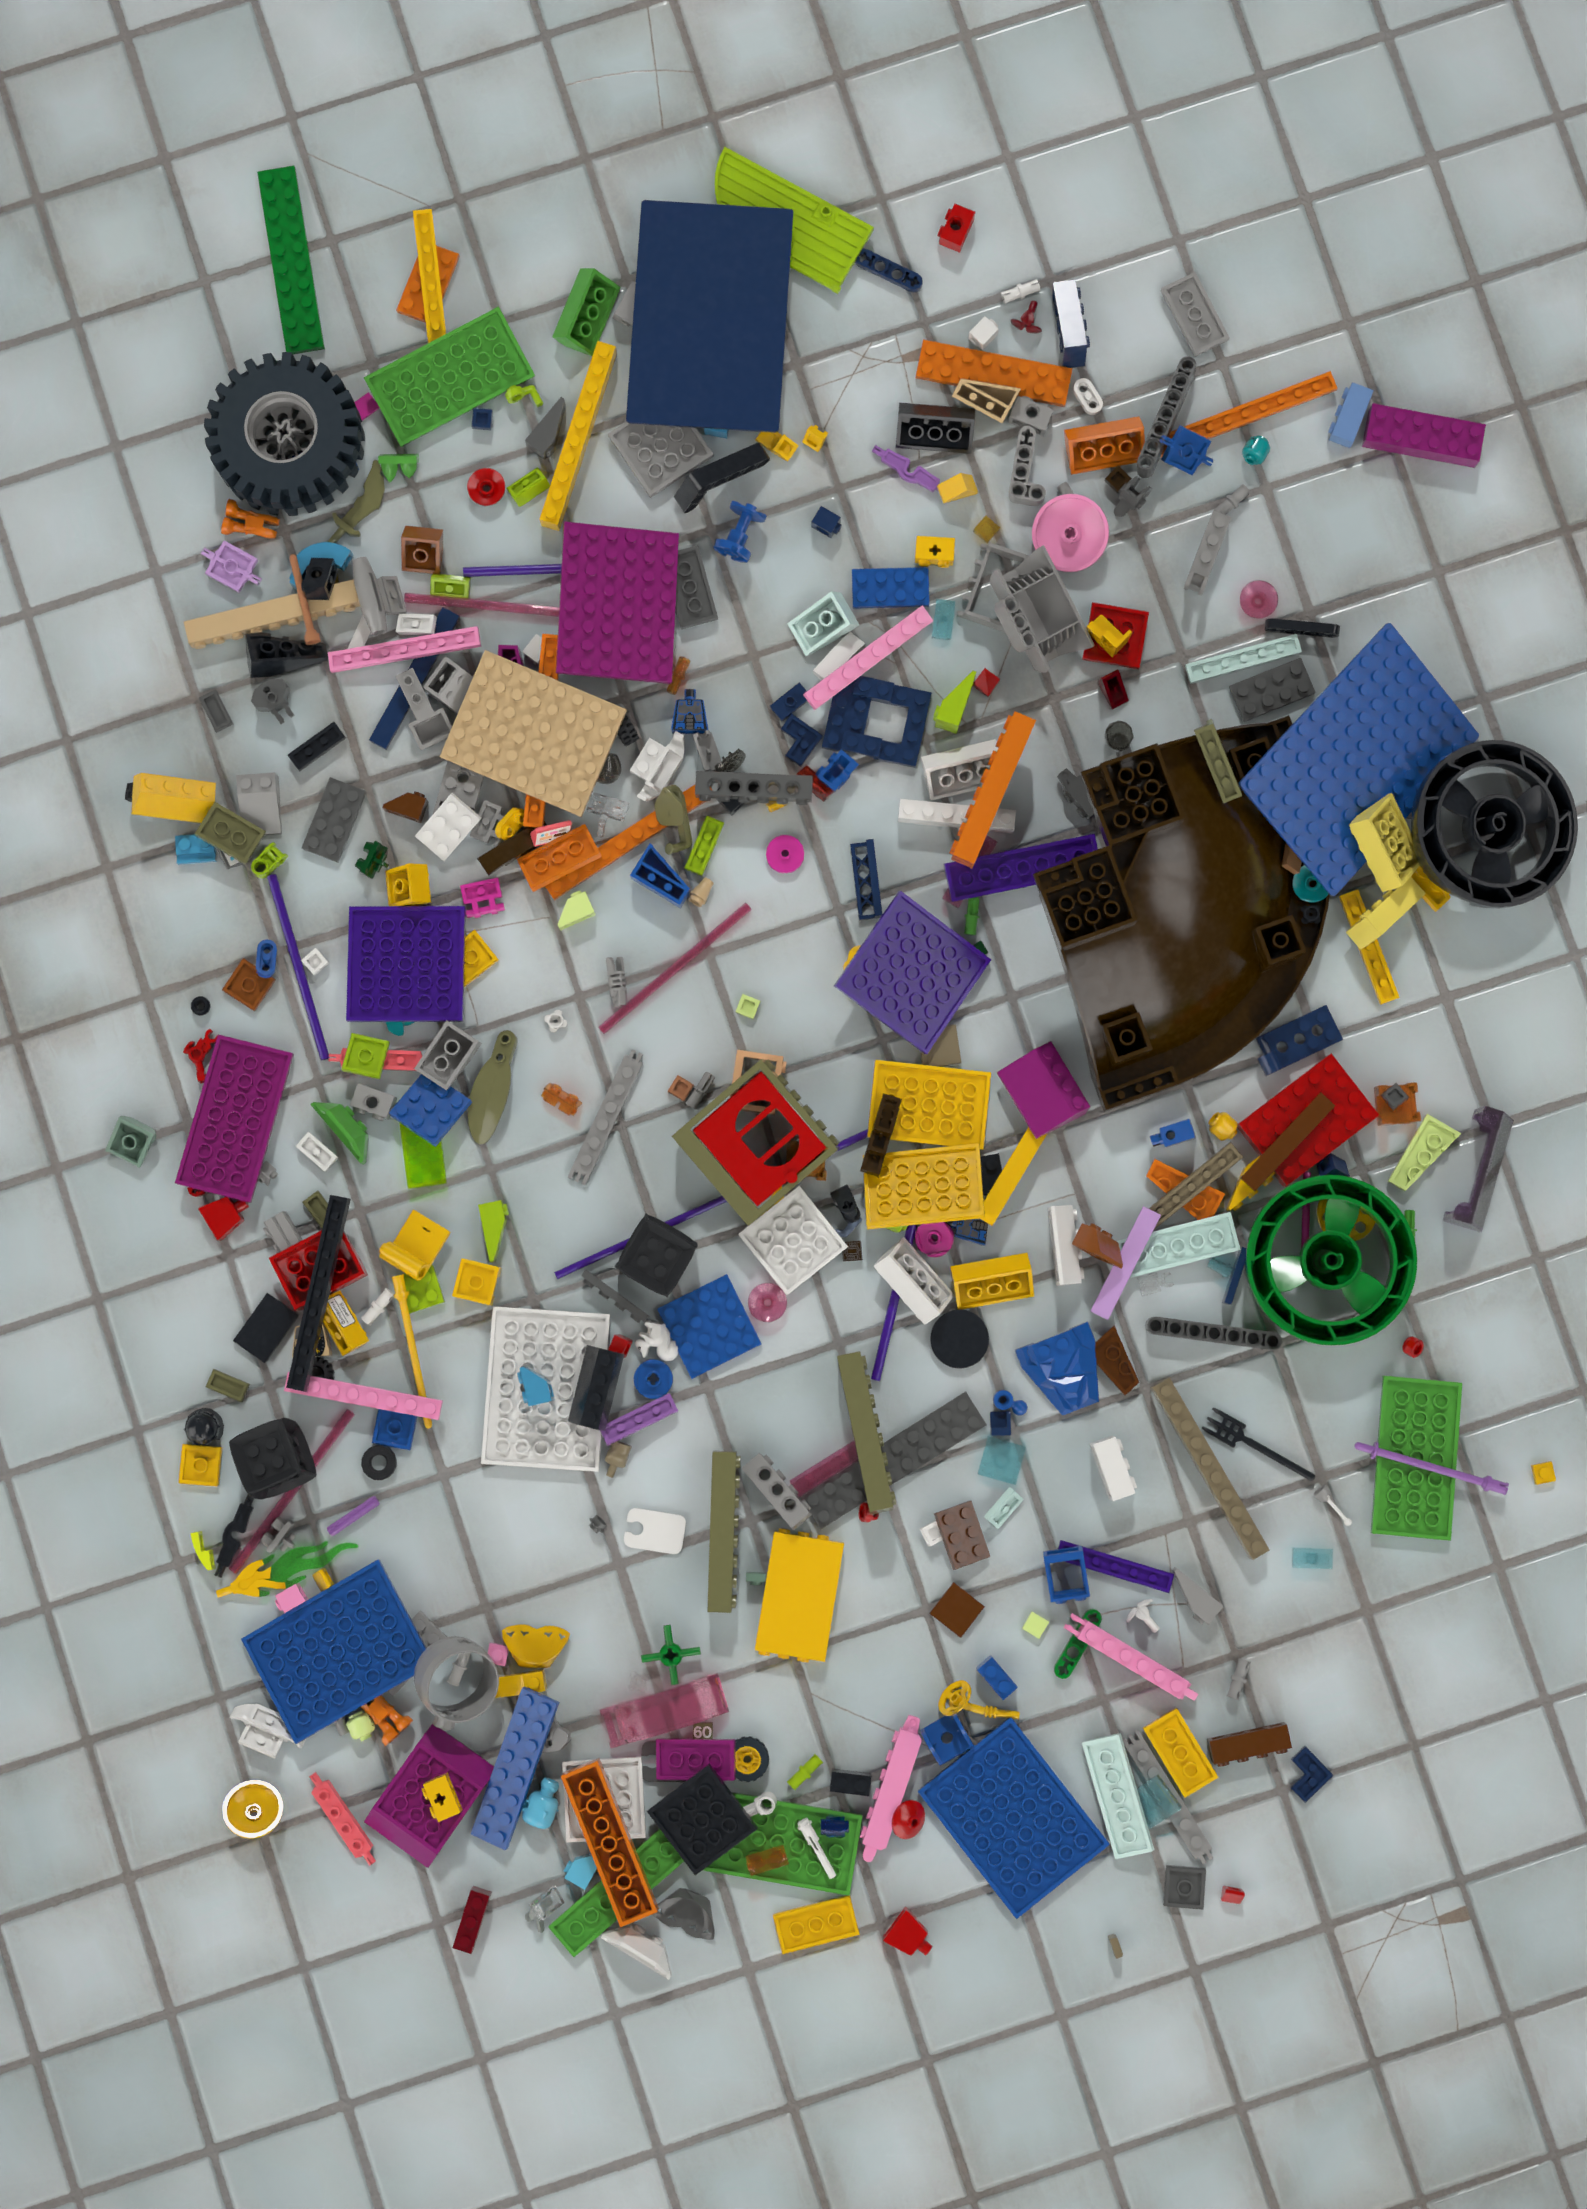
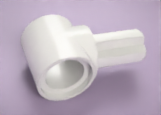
M764 1792L761 1796L755 1798L753 1803L743 1808L750 1817L758 1813L760 1815H767L773 1812L777 1804V1798L771 1792ZM762 1800H770L772 1806L765 1807L762 1804Z

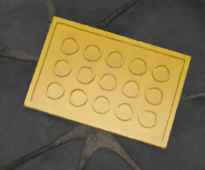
M875 1060L867 1138H870L884 1093L902 1099L890 1140L940 1146L979 1143L980 1150H984L991 1072Z
M979 1143L889 1152L884 1157L879 1177L864 1173L867 1229L985 1218Z

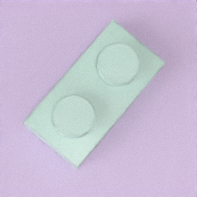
M1009 1487L984 1517L999 1529L1024 1499Z

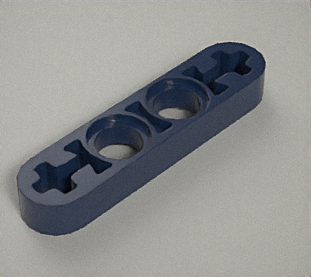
M862 248L855 261L858 267L910 292H918L922 288L923 280L918 273L868 249ZM866 255L867 260L860 262L859 256ZM883 262L886 267L884 270L878 271L875 269V264ZM899 270L903 275L900 279H894L892 272ZM906 274H907V275H908V280H906V282L903 283V281L905 280ZM917 279V284L914 287L911 286L910 281Z

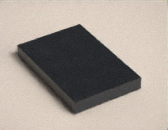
M266 1293L233 1341L263 1363H266L300 1315L271 1294Z

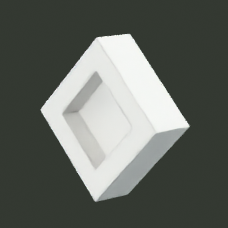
M314 948L301 960L313 975L319 973L329 964L317 948Z
M936 1520L920 1528L928 1547L943 1540Z

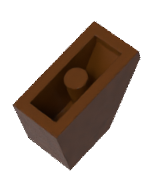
M414 791L413 794L407 792L383 804L382 808L385 812L421 823L429 802L424 798V794Z

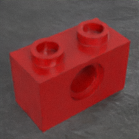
M954 203L953 208H949L946 213L945 220L947 222L945 226L941 225L937 235L940 237L939 244L960 253L974 222L976 212ZM958 225L960 229L953 230L951 226Z

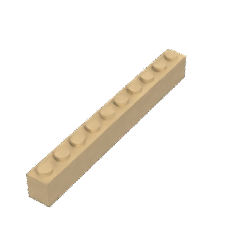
M354 579L334 584L329 600H307L312 621L317 620L320 616L330 617L336 615L337 612H351L356 607H360ZM298 593L183 622L189 645L195 649H202L207 644H222L225 640L231 638L233 640L242 639L245 634L262 633L263 630L267 629L274 631L287 624L289 626L298 625L300 621H304Z

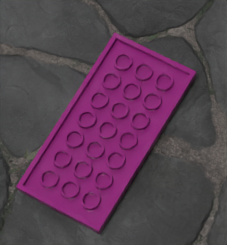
M218 1034L175 1184L252 1203L294 1057L293 1053Z

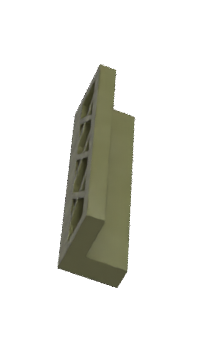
M1210 719L1206 721V725L1194 729V732L1222 801L1226 803L1241 797L1242 793L1213 720Z

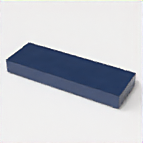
M1240 1247L1241 1250L1238 1251L1222 1300L1223 1304L1231 1305L1246 1262L1247 1248Z

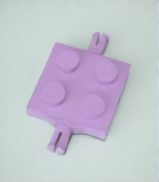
M223 541L215 553L206 548L201 552V555L211 559L205 574L234 591L240 593L248 580L256 585L260 584L259 582H261L262 578L252 574L258 559L232 544Z

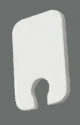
M633 1508L629 1511L627 1522H640L643 1525V1532L639 1535H634L631 1532L625 1531L624 1543L628 1547L669 1554H677L682 1550L686 1520L683 1516L640 1508Z

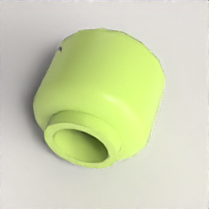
M361 1710L348 1717L349 1720L346 1722V1726L352 1739L360 1738L362 1742L372 1737L371 1732L375 1730V1725L367 1713H363Z

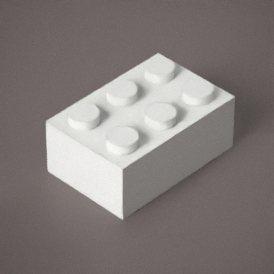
M1110 1436L1090 1443L1109 1500L1115 1501L1135 1494L1134 1489L1137 1488L1134 1477L1129 1476L1127 1471L1130 1469L1127 1458H1124L1121 1454V1451L1124 1450L1121 1440Z

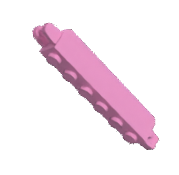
M1073 1613L1070 1615L1072 1620L1081 1623L1078 1631L1069 1624H1065L1063 1628L1075 1634L1078 1639L1178 1699L1181 1698L1183 1700L1184 1696H1187L1195 1701L1198 1693L1190 1689L1191 1683L1090 1621L1083 1620Z
M908 1715L903 1727H900L899 1731L895 1730L891 1741L894 1742L892 1750H888L885 1759L888 1762L886 1769L882 1768L879 1780L882 1781L880 1788H876L873 1794L874 1806L869 1807L866 1818L869 1819L867 1827L863 1826L860 1837L863 1838L862 1844L865 1845L862 1857L866 1862H871L874 1859L877 1849L883 1850L887 1847L892 1832V1817L896 1808L902 1802L922 1742L918 1733L920 1718L913 1715Z

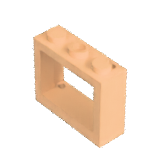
M737 1050L732 1084L742 1076L744 1058L764 1059L765 1061L769 1059L771 1062H777L775 1073L778 1076L781 1073H785L787 1062L783 1061V1056ZM740 1087L737 1090H735L730 1095V1097L733 1096L738 1090H740ZM747 1104L740 1111L761 1113L767 1107ZM775 1108V1109H774L772 1112H770L768 1115H774V1116H775V1112H776V1111L779 1112V1110H778L777 1108Z

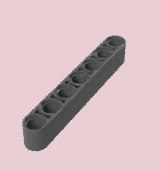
M1190 356L1183 357L1179 361L1138 457L1137 474L1142 478H1149L1153 475L1165 447V444L1160 443V438L1163 439L1162 435L1170 436L1195 377L1196 361ZM1155 448L1156 451H1150L1149 449ZM1146 464L1149 465V467L1144 468L1142 467V465Z
M1151 1317L1145 1324L1147 1332L1153 1335L1266 1350H1276L1282 1344L1281 1336L1278 1333L1163 1317ZM1153 1320H1157L1160 1324L1158 1331H1153L1150 1328V1323ZM1172 1323L1179 1325V1331L1176 1334L1170 1331ZM1192 1325L1197 1326L1199 1329L1195 1337L1189 1333ZM1211 1328H1215L1218 1331V1336L1215 1339L1209 1336ZM1232 1330L1238 1335L1234 1342L1228 1338V1334ZM1250 1333H1254L1257 1336V1341L1254 1344L1248 1341ZM1271 1335L1276 1338V1344L1273 1347L1267 1343V1339Z

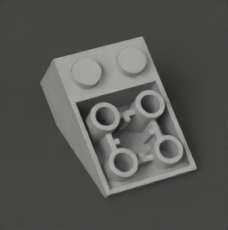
M445 656L425 683L423 689L428 695L458 714L473 676Z

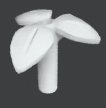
M1153 1599L1139 1602L1137 1604L1138 1607L1132 1608L1129 1612L1126 1622L1129 1623L1136 1615L1138 1619L1143 1620L1153 1633L1157 1632L1160 1627L1150 1617L1149 1610L1146 1607Z

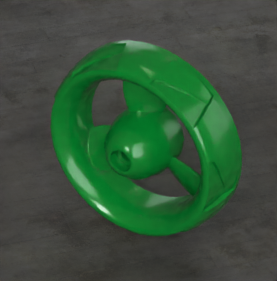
M1340 1175L1315 1176L1284 1188L1261 1209L1248 1237L1245 1262L1246 1275L1257 1304L1266 1316L1281 1329L1297 1339L1313 1344L1346 1345L1365 1340L1386 1328L1402 1311L1412 1293L1416 1279L1417 1249L1413 1233L1405 1216L1397 1205L1382 1191L1352 1177ZM1327 1200L1325 1208L1326 1231L1311 1236L1304 1243L1300 1256H1278L1271 1258V1249L1275 1235L1285 1219L1307 1203ZM1360 1209L1377 1223L1388 1245L1390 1268L1385 1286L1373 1276L1360 1271L1362 1265L1361 1252L1357 1243L1349 1236L1358 1219ZM1327 1256L1331 1259L1330 1265L1326 1262ZM1306 1281L1323 1290L1341 1289L1350 1306L1359 1314L1342 1321L1317 1320L1296 1310L1286 1301L1281 1293L1293 1290Z

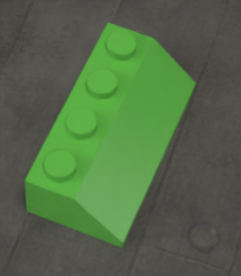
M580 268L552 338L565 347L593 356L597 341L600 340L621 287L595 268Z

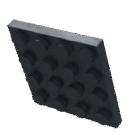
M710 1763L647 1810V1813L694 1875H697L758 1829L757 1825Z

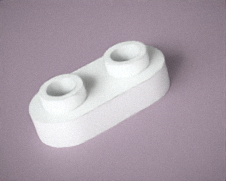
M1085 378L1077 380L1073 388L1074 395L1087 414H1098L1103 406L1100 395L1090 380ZM1085 388L1086 392H1080L1079 389ZM1093 403L1096 405V408H1091L1089 405Z

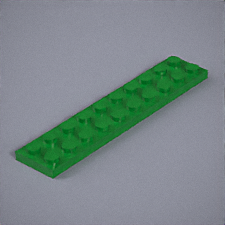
M293 165L258 171L286 352H291L294 355L323 350L325 346L296 168Z

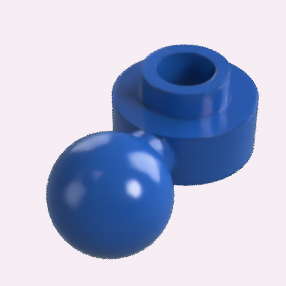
M999 1390L993 1396V1403L1000 1410L1012 1408L1014 1414L1018 1416L1024 1415L1027 1412L1028 1406L1023 1400L1014 1401L1012 1394L1006 1390ZM1001 1396L1006 1398L1004 1403L999 1402Z

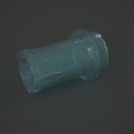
M1212 1257L1207 1265L1208 1268L1221 1274L1222 1278H1228L1233 1270L1230 1266L1231 1264L1227 1265L1215 1257Z

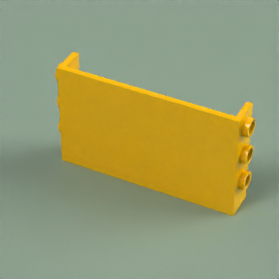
M784 1528L774 1531L755 1650L758 1651V1654L770 1656V1653L778 1654V1658L789 1659L792 1656L797 1657V1661L807 1663L809 1659L825 1662L844 1542L829 1540V1536L819 1534L817 1538L809 1537L810 1533L798 1531V1535L791 1534L789 1529Z

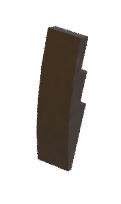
M528 827L477 858L488 876L538 847L533 845L530 835L535 828Z
M883 1093L860 1168L861 1172L879 1177L902 1099Z

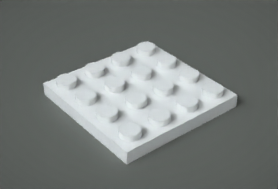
M800 1185L738 1234L786 1295L848 1247Z
M642 1756L600 1759L631 1839L646 1838ZM595 1759L562 1761L563 1773ZM563 1784L566 1843L585 1842L582 1829Z

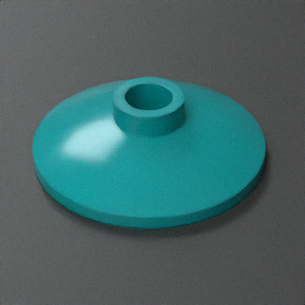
M1305 865L1300 868V873L1294 875L1293 889L1296 895L1303 901L1318 902L1328 895V892ZM1311 881H1316L1317 885L1315 887H1310L1309 883Z

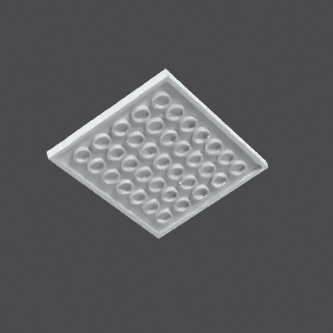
M493 1307L481 1464L599 1472L602 1438L600 1430L568 1422L587 1345L608 1350L610 1314ZM520 1367H528L551 1381L555 1400L534 1406H528V1403H524L522 1392L525 1389L524 1385L519 1383L517 1375L520 1372Z

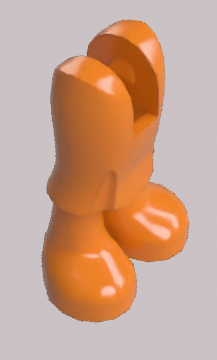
M228 499L226 517H224L221 533L229 535L233 532H242L245 535L254 534L264 538H276L277 532L264 528L263 524L279 526L280 519L272 515L240 509L235 500ZM232 519H242V520H245V524H244V523H240V522H236V521H234V520H232Z
M382 1695L374 1699L371 1704L367 1703L361 1707L372 1718L374 1724H377L382 1730L383 1737L381 1741L385 1746L399 1736V1732L404 1731L413 1722L410 1716L399 1714L394 1709V1706L390 1705ZM387 1717L393 1721L397 1730L386 1720Z

